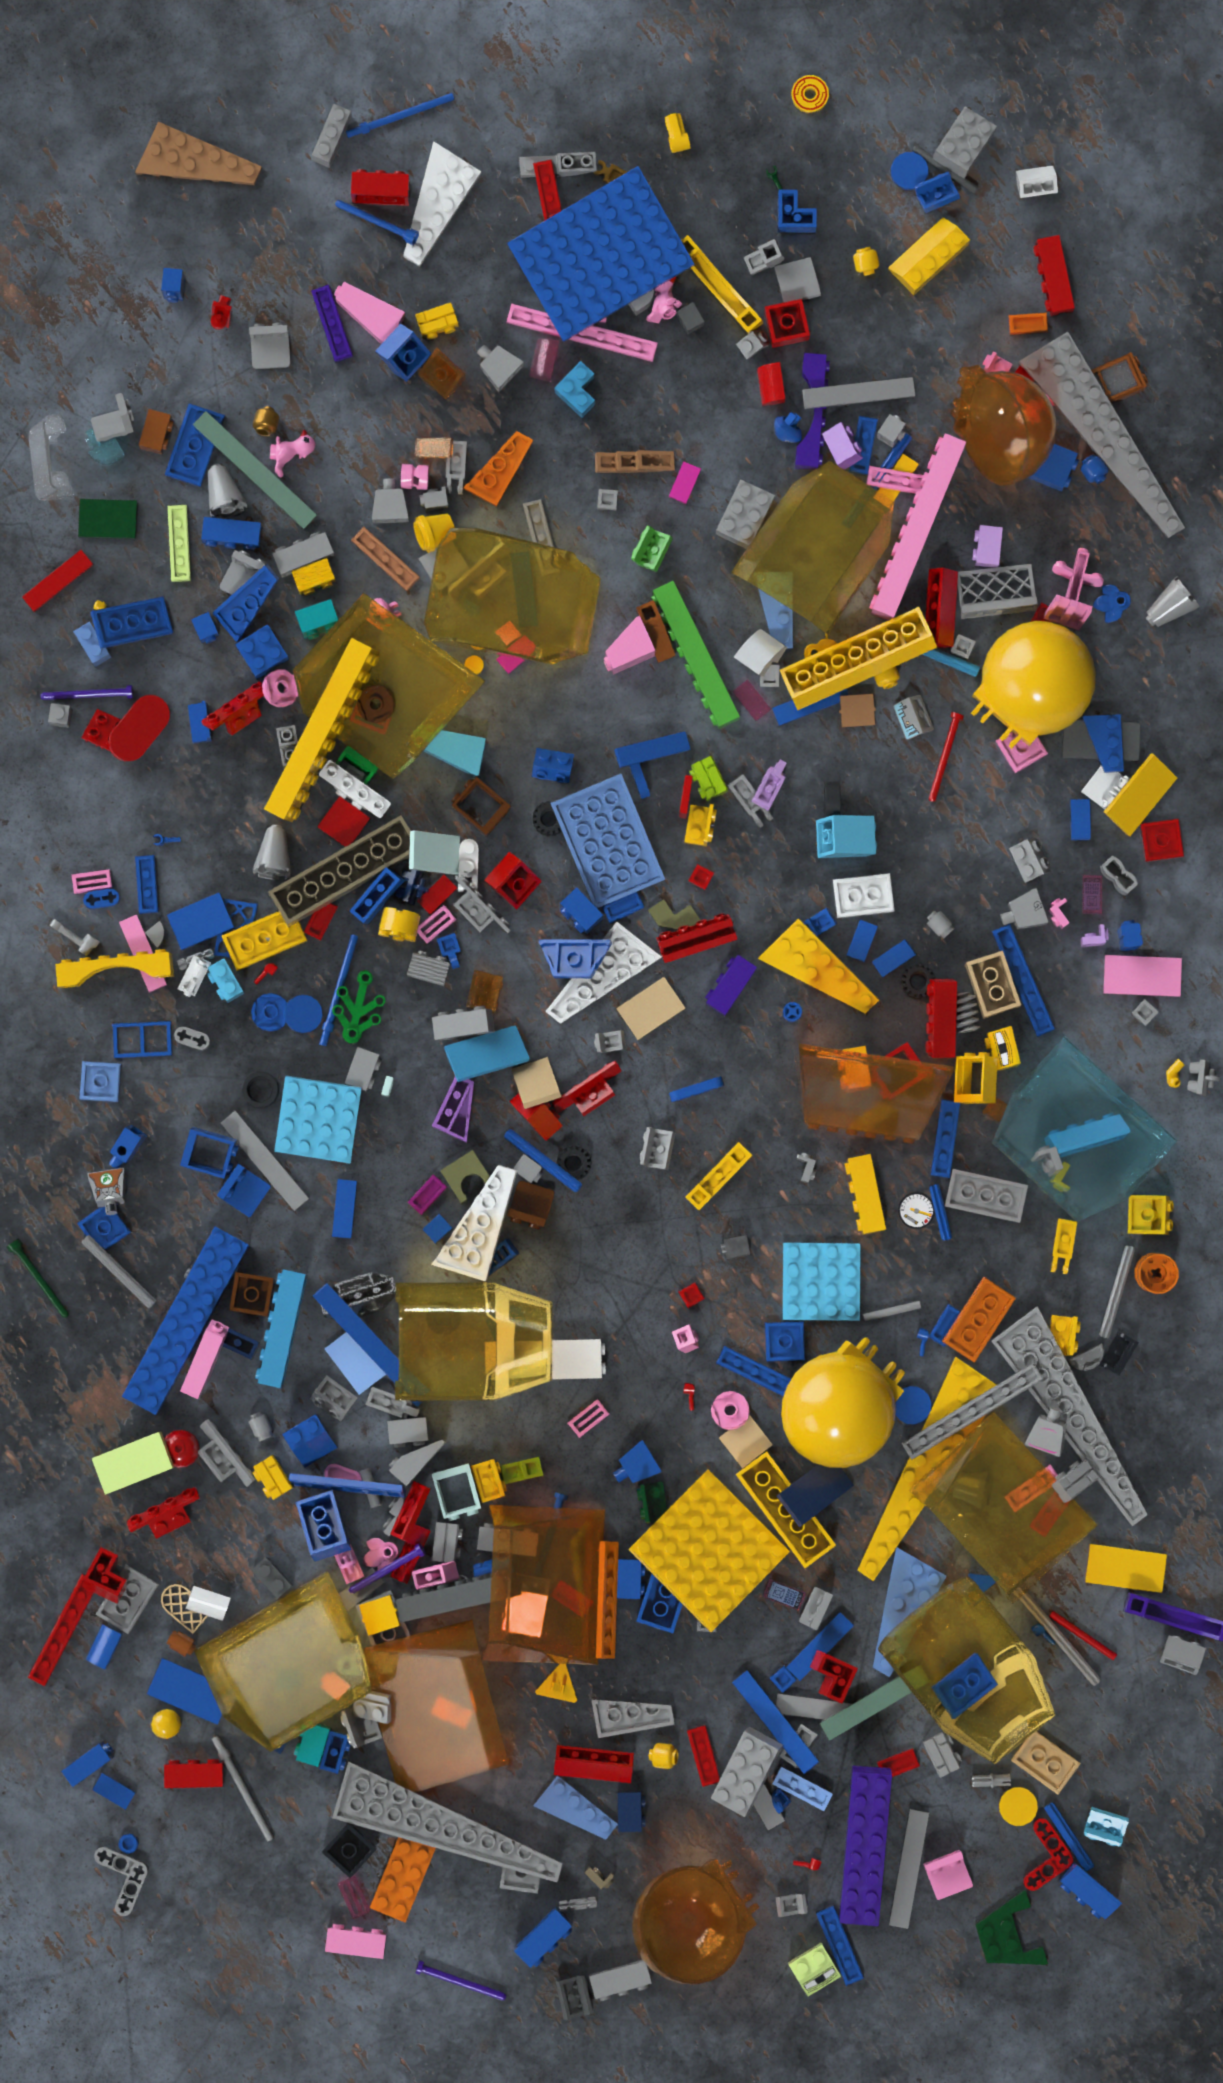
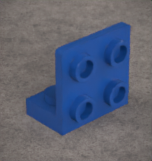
M238 1164L217 1196L246 1216L251 1217L271 1186Z

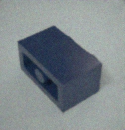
M230 1328L223 1343V1347L250 1360H253L260 1345V1342Z
M641 1791L618 1792V1832H642V1827H645V1815H641V1808L645 1807V1796H641Z

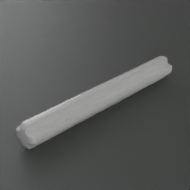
M90 1235L82 1240V1244L147 1308H150L156 1302V1299Z
M1126 1245L1099 1333L1103 1338L1110 1337L1135 1252V1248Z

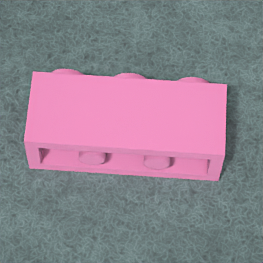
M333 1924L332 1927H328L325 1952L383 1959L387 1934H384L381 1929H371V1932L363 1931V1927L352 1926V1929H345L342 1924Z

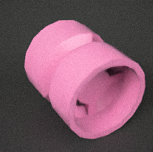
M402 464L401 489L416 487L417 490H428L429 465L414 467L413 464Z

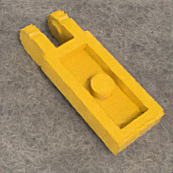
M1058 1218L1052 1252L1051 1272H1056L1058 1258H1064L1062 1271L1063 1274L1068 1273L1069 1262L1072 1259L1077 1221Z

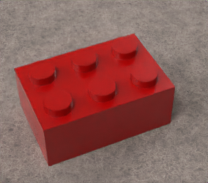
M364 169L352 172V203L409 206V174H406L404 171L387 173L384 170H376L375 173Z

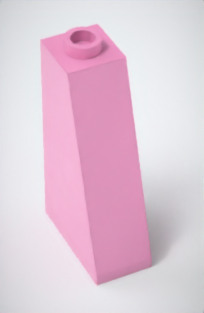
M343 282L342 286L339 285L334 293L336 303L380 344L387 339L400 323L402 324L405 318L404 311L346 282Z
M213 1319L205 1330L180 1392L196 1399L199 1398L211 1377L228 1333V1326Z

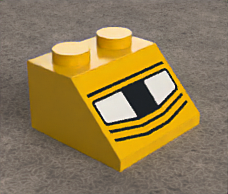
M1012 1026L986 1034L987 1038H984L986 1049H990L992 1057H998L997 1071L1018 1067L1021 1064Z

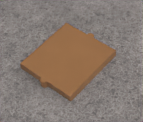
M873 693L840 696L839 713L841 714L842 727L875 725L874 711H876V708L874 707Z

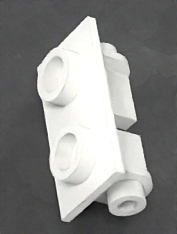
M193 955L177 989L183 991L184 995L191 997V995L195 996L211 962Z

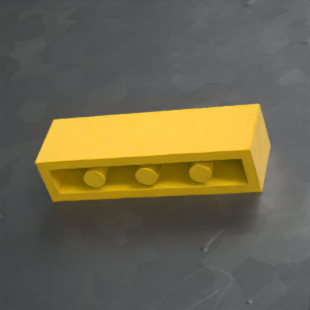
M871 1154L848 1158V1163H845L846 1174H850L851 1182H848L850 1193H854L855 1201H852L854 1212H858L859 1220H856L858 1231H862V1235L886 1230Z

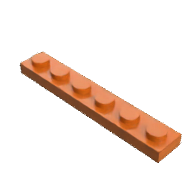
M600 1541L596 1658L615 1659L619 1542Z

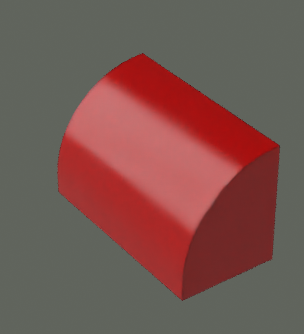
M780 362L758 367L757 374L762 406L785 403Z

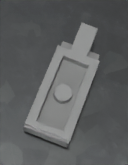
M375 1387L371 1388L365 1404L406 1419L408 1414L418 1418L420 1410L411 1407L413 1402Z

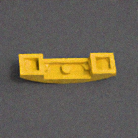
M738 1142L685 1198L700 1210L752 1157V1154Z

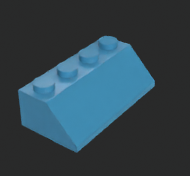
M1113 1113L1102 1116L1103 1119L1098 1121L1095 1118L1089 1119L1081 1126L1077 1124L1069 1125L1066 1127L1067 1130L1061 1132L1059 1129L1048 1132L1049 1135L1044 1140L1046 1146L1049 1145L1050 1148L1056 1146L1059 1157L1062 1158L1122 1140L1131 1131L1120 1114L1114 1116Z

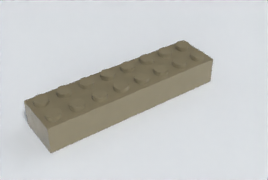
M402 815L268 891L270 898L288 927L294 925L379 876L386 867L393 868L410 858V829Z

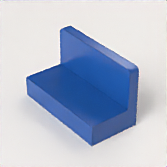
M206 700L202 701V703L188 705L193 744L212 741L211 729L202 725L201 722L209 715Z

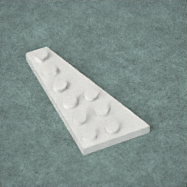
M435 142L432 145L411 225L412 229L419 231V237L414 245L407 243L404 251V257L419 267L481 175L480 170Z
M616 922L603 938L610 939L612 945L593 978H572L545 1012L561 1024L662 957Z
M502 1165L496 1167L484 1188L431 1265L487 1281L518 1170Z

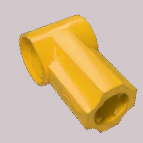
M673 113L666 116L665 123L669 134L668 140L671 152L676 153L691 149L681 114Z

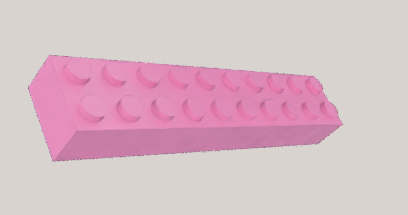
M946 433L943 438L939 437L934 450L937 454L936 456L932 454L927 469H930L929 473L925 472L921 480L920 486L923 488L922 490H917L913 504L916 505L914 508L910 507L905 520L908 524L907 526L903 524L898 537L901 541L900 543L896 542L891 556L894 558L893 560L889 559L885 567L884 573L887 575L885 578L881 577L877 587L879 594L878 596L874 594L869 608L872 609V615L886 621L895 617L964 450L966 441Z

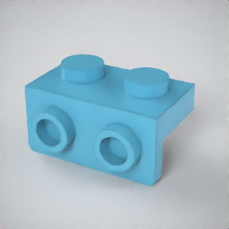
M1091 1807L1085 1824L1084 1835L1091 1840H1100L1108 1845L1121 1847L1129 1818Z

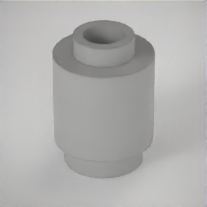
M933 911L927 917L929 922L926 924L943 939L955 929L952 926L953 923L941 911L938 913Z
M260 1411L250 1416L251 1420L248 1422L255 1438L262 1441L273 1436V1429L266 1413L262 1414Z

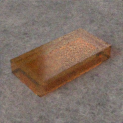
M416 438V458H452V438Z

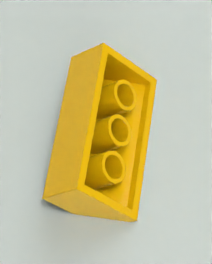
M943 217L890 265L888 269L914 296L969 245L970 239L958 226Z

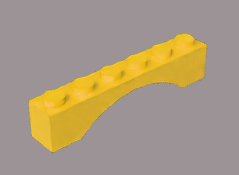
M688 235L684 237L681 241L695 264L691 267V270L747 334L759 328L763 324L762 319L722 276Z
M166 949L155 950L154 954H148V951L136 952L135 956H129V953L117 954L116 958H110V955L98 956L97 960H91V957L79 958V962L65 959L61 960L60 964H55L57 987L59 988L80 987L96 973L115 967L138 969L153 978L174 977L172 953L167 952Z

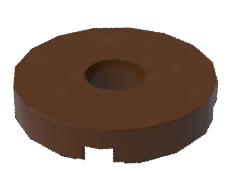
M380 685L368 686L362 690L361 696L357 701L358 712L362 718L372 723H381L388 720L394 713L396 705L391 691ZM374 699H379L381 702V706L377 710L372 707Z

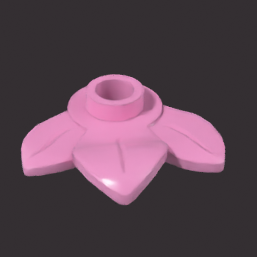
M380 1538L368 1540L366 1543L370 1551L364 1556L363 1564L368 1567H377L378 1570L382 1569L397 1558L399 1554L397 1545L393 1542H384ZM387 1548L391 1550V1555L386 1553Z

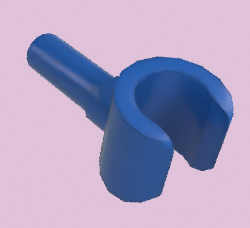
M160 834L153 836L161 838L159 843H153L156 846H163L168 842H181L180 837L168 838Z
M923 1328L919 1329L916 1337L922 1339L919 1356H924L926 1341L929 1337V1332Z
M1041 1624L1031 1627L1036 1637L1042 1634L1052 1646L1056 1643Z

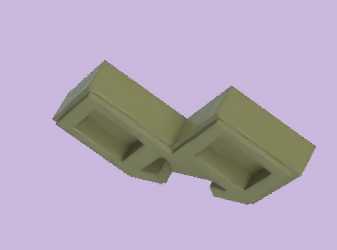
M663 899L648 909V912L659 927L678 930L681 926L689 925L690 927L696 925L697 921H700L691 905L674 915Z

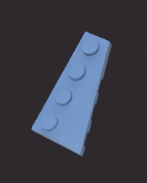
M792 572L754 573L769 634L787 646V649H793Z
M560 1776L555 1777L533 1805L605 1840L618 1825V1823Z

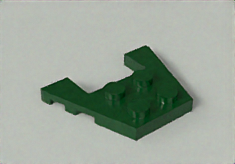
M1026 1890L1021 1891L1014 1898L975 1924L986 1963L1048 1964L1043 1947L1023 1952L1012 1917L1014 1912L1031 1908Z

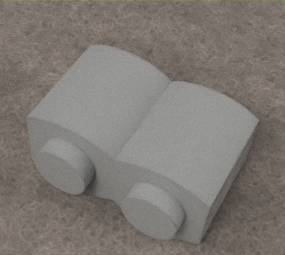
M1111 856L1100 867L1103 876L1112 881L1115 889L1124 896L1138 885L1134 875L1126 871L1122 862L1114 856Z

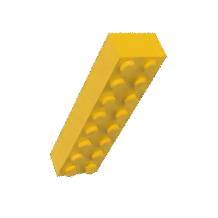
M917 607L779 671L798 711L937 648V645L920 608Z

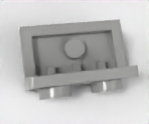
M1035 837L1009 848L1025 883L1051 872L1050 862L1044 856L1041 843Z
M647 1127L643 1136L644 1145L640 1153V1165L669 1170L676 1133Z

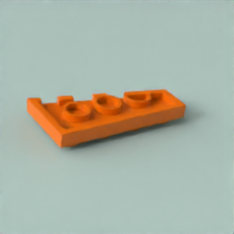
M516 431L463 489L497 507L530 449L533 439Z

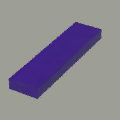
M326 285L311 290L334 361L338 362L353 357L330 286Z

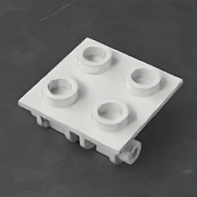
M1100 766L1081 792L1103 809H1106L1130 778L1126 775H1121L1119 772L1104 773Z

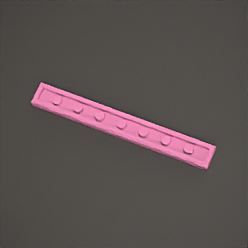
M511 304L507 323L560 337L547 313ZM594 325L568 339L650 362L654 360L658 345L657 342Z

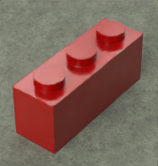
M190 1759L188 1763H180V1760H168L169 1764H164V1788L224 1786V1762H219V1759H207V1763H200V1759Z

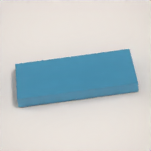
M516 1025L444 1047L457 1082L528 1062L530 1059Z

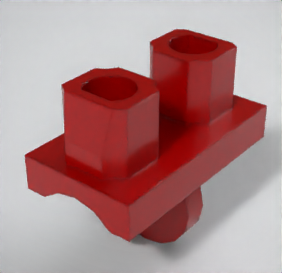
M220 295L218 302L213 301L210 323L214 329L220 330L230 327L231 298Z

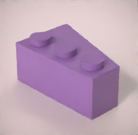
M456 1077L454 1078L432 1124L433 1128L465 1143L468 1141L474 1081L467 1079L457 1082Z

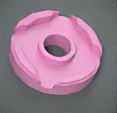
M277 669L269 672L264 678L262 684L263 694L271 705L286 707L295 702L299 694V684L293 674L291 675L285 669ZM279 683L284 686L283 693L278 690Z
M728 1391L716 1397L711 1407V1413L718 1426L723 1429L734 1430L746 1423L749 1418L750 1408L744 1396ZM728 1406H734L736 1408V1411L733 1415H727L725 1413V1410Z

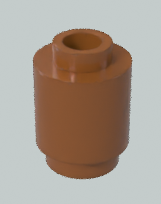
M175 1630L166 1643L170 1645L169 1648L184 1657L187 1654L191 1656L196 1648L194 1639Z

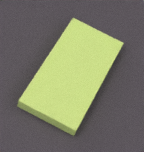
M161 1431L92 1458L105 1495L175 1468Z

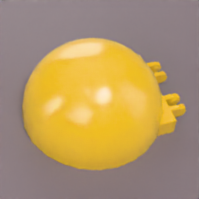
M1032 621L1021 623L1007 630L994 642L986 655L982 667L981 685L972 695L979 704L971 714L973 716L977 715L984 706L988 712L982 716L981 723H984L993 714L1008 728L1000 737L1002 741L1006 740L1011 732L1017 736L1010 742L1009 747L1011 749L1020 739L1030 746L1038 736L1057 733L1071 726L1083 715L1095 691L1096 671L1093 658L1087 646L1075 633L1053 622Z
M867 1337L863 1338L856 1347L846 1340L837 1352L819 1355L808 1361L795 1373L787 1385L782 1400L781 1417L783 1429L795 1450L813 1463L829 1468H847L859 1465L872 1458L881 1450L891 1435L896 1415L895 1402L904 1392L897 1383L902 1379L905 1371L902 1369L898 1370L890 1379L889 1376L896 1368V1363L894 1361L890 1362L883 1371L871 1361L878 1351L876 1345H872L865 1354L862 1353L870 1342V1339Z

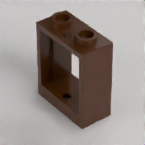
M475 777L474 780L470 778L464 785L466 789L462 794L457 793L451 800L453 802L451 806L487 837L511 810V806L478 777ZM477 786L501 806L484 826H481L459 807Z

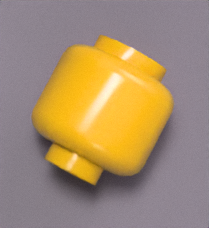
M871 247L856 250L857 253L853 255L856 271L859 273L863 272L864 276L874 274V269L880 266L877 251L871 249Z
M895 666L875 675L874 679L877 686L889 689L898 684L897 681L900 679V675Z
M657 1743L649 1751V1761H652L655 1768L671 1769L678 1762V1750L672 1744Z

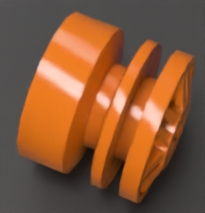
M1148 1253L1137 1261L1134 1268V1277L1137 1284L1143 1290L1154 1294H1164L1176 1285L1179 1271L1175 1261L1169 1256L1161 1253ZM1158 1268L1157 1272L1159 1273V1276L1152 1277L1153 1273L1151 1272V1270H1156Z

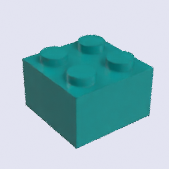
M331 599L295 611L304 639L313 640L318 638L321 633L326 632L330 634L336 632L337 628L340 627Z
M312 1721L307 1722V1725L304 1724L300 1732V1736L303 1737L302 1741L296 1745L294 1755L297 1756L296 1760L319 1767L332 1727Z

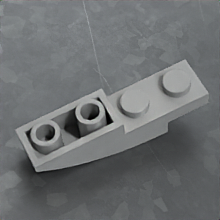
M595 152L519 157L520 178L536 177L533 163L551 159L555 177L580 175L596 171Z

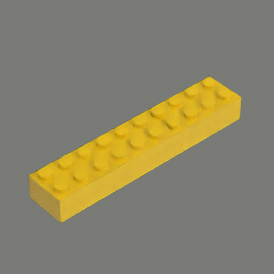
M351 638L264 808L265 810L290 822L297 820L301 813L300 807L302 803H305L310 795L308 791L311 785L314 786L318 780L317 774L320 768L323 769L327 762L326 756L328 752H331L335 747L336 742L334 740L337 735L342 733L345 726L343 723L346 717L349 718L353 711L352 705L354 701L360 698L361 688L364 683L368 682L371 676L369 672L372 666H376L379 661L378 651Z

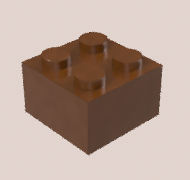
M236 1272L229 1310L269 1317L275 1279Z

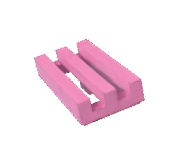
M110 869L73 874L74 894L113 889ZM99 875L107 876V878L87 880L81 882L76 881V879ZM104 882H107V883H108V885H102V886H96V887H89V888H82V889H78V888H77V886H83V885H90V884H97V883H104Z
M443 905L419 925L417 933L428 944L455 922L456 918ZM445 911V915H443L439 920H437L424 932L421 931L422 928H424L440 913ZM450 917L449 921H447L431 936H429L428 938L426 937V935L429 932H431L435 927L442 923L446 918Z
M597 1399L570 1420L568 1424L580 1438L607 1417L609 1413ZM594 1406H599L597 1410H595L592 1414H590L578 1425L574 1426L573 1423L575 1421H577L580 1417L586 1414ZM603 1411L604 1414L596 1419L583 1431H578L580 1427H582L585 1423H587L599 1412Z

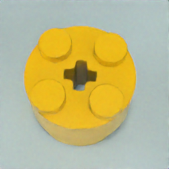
M384 907L378 935L384 937L391 935L393 940L403 942L407 940L415 942L420 916L412 911H400L397 908Z

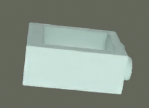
M469 1463L432 1474L444 1519L448 1518L449 1521L459 1519V1514L467 1512V1516L479 1513L478 1509H481V1504ZM467 1473L475 1505L447 1512L439 1480Z

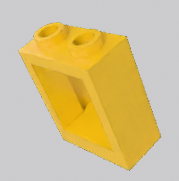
M978 1052V1056H976V1053H964V1056H956L954 1102L964 1104L996 1103L998 1057H992L987 1052ZM972 1063H982L981 1094H971Z

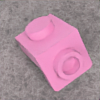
M1060 898L1056 899L1050 904L1051 908L1048 910L1052 915L1051 921L1056 927L1060 926L1061 929L1069 924V921L1059 909V907L1067 902L1066 898L1063 900Z

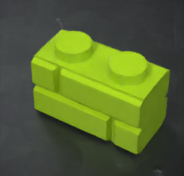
M712 756L691 765L692 770L689 773L690 776H693V781L697 780L700 786L697 790L702 799L706 798V801H710L728 792Z

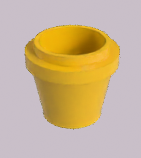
M448 513L432 516L421 515L416 517L413 523L416 539L421 549L427 553L434 552L435 548L456 537L455 527Z

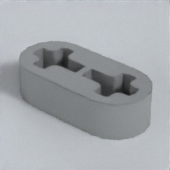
M179 1027L174 1033L175 1040L182 1045L201 1051L206 1050L210 1045L209 1037L202 1032L187 1027ZM185 1030L186 1034L191 1036V1039L184 1038L181 1041L178 1034ZM203 1036L204 1040L206 1041V1045L202 1044V1046L199 1047V1043L193 1041V1039H201V1037Z

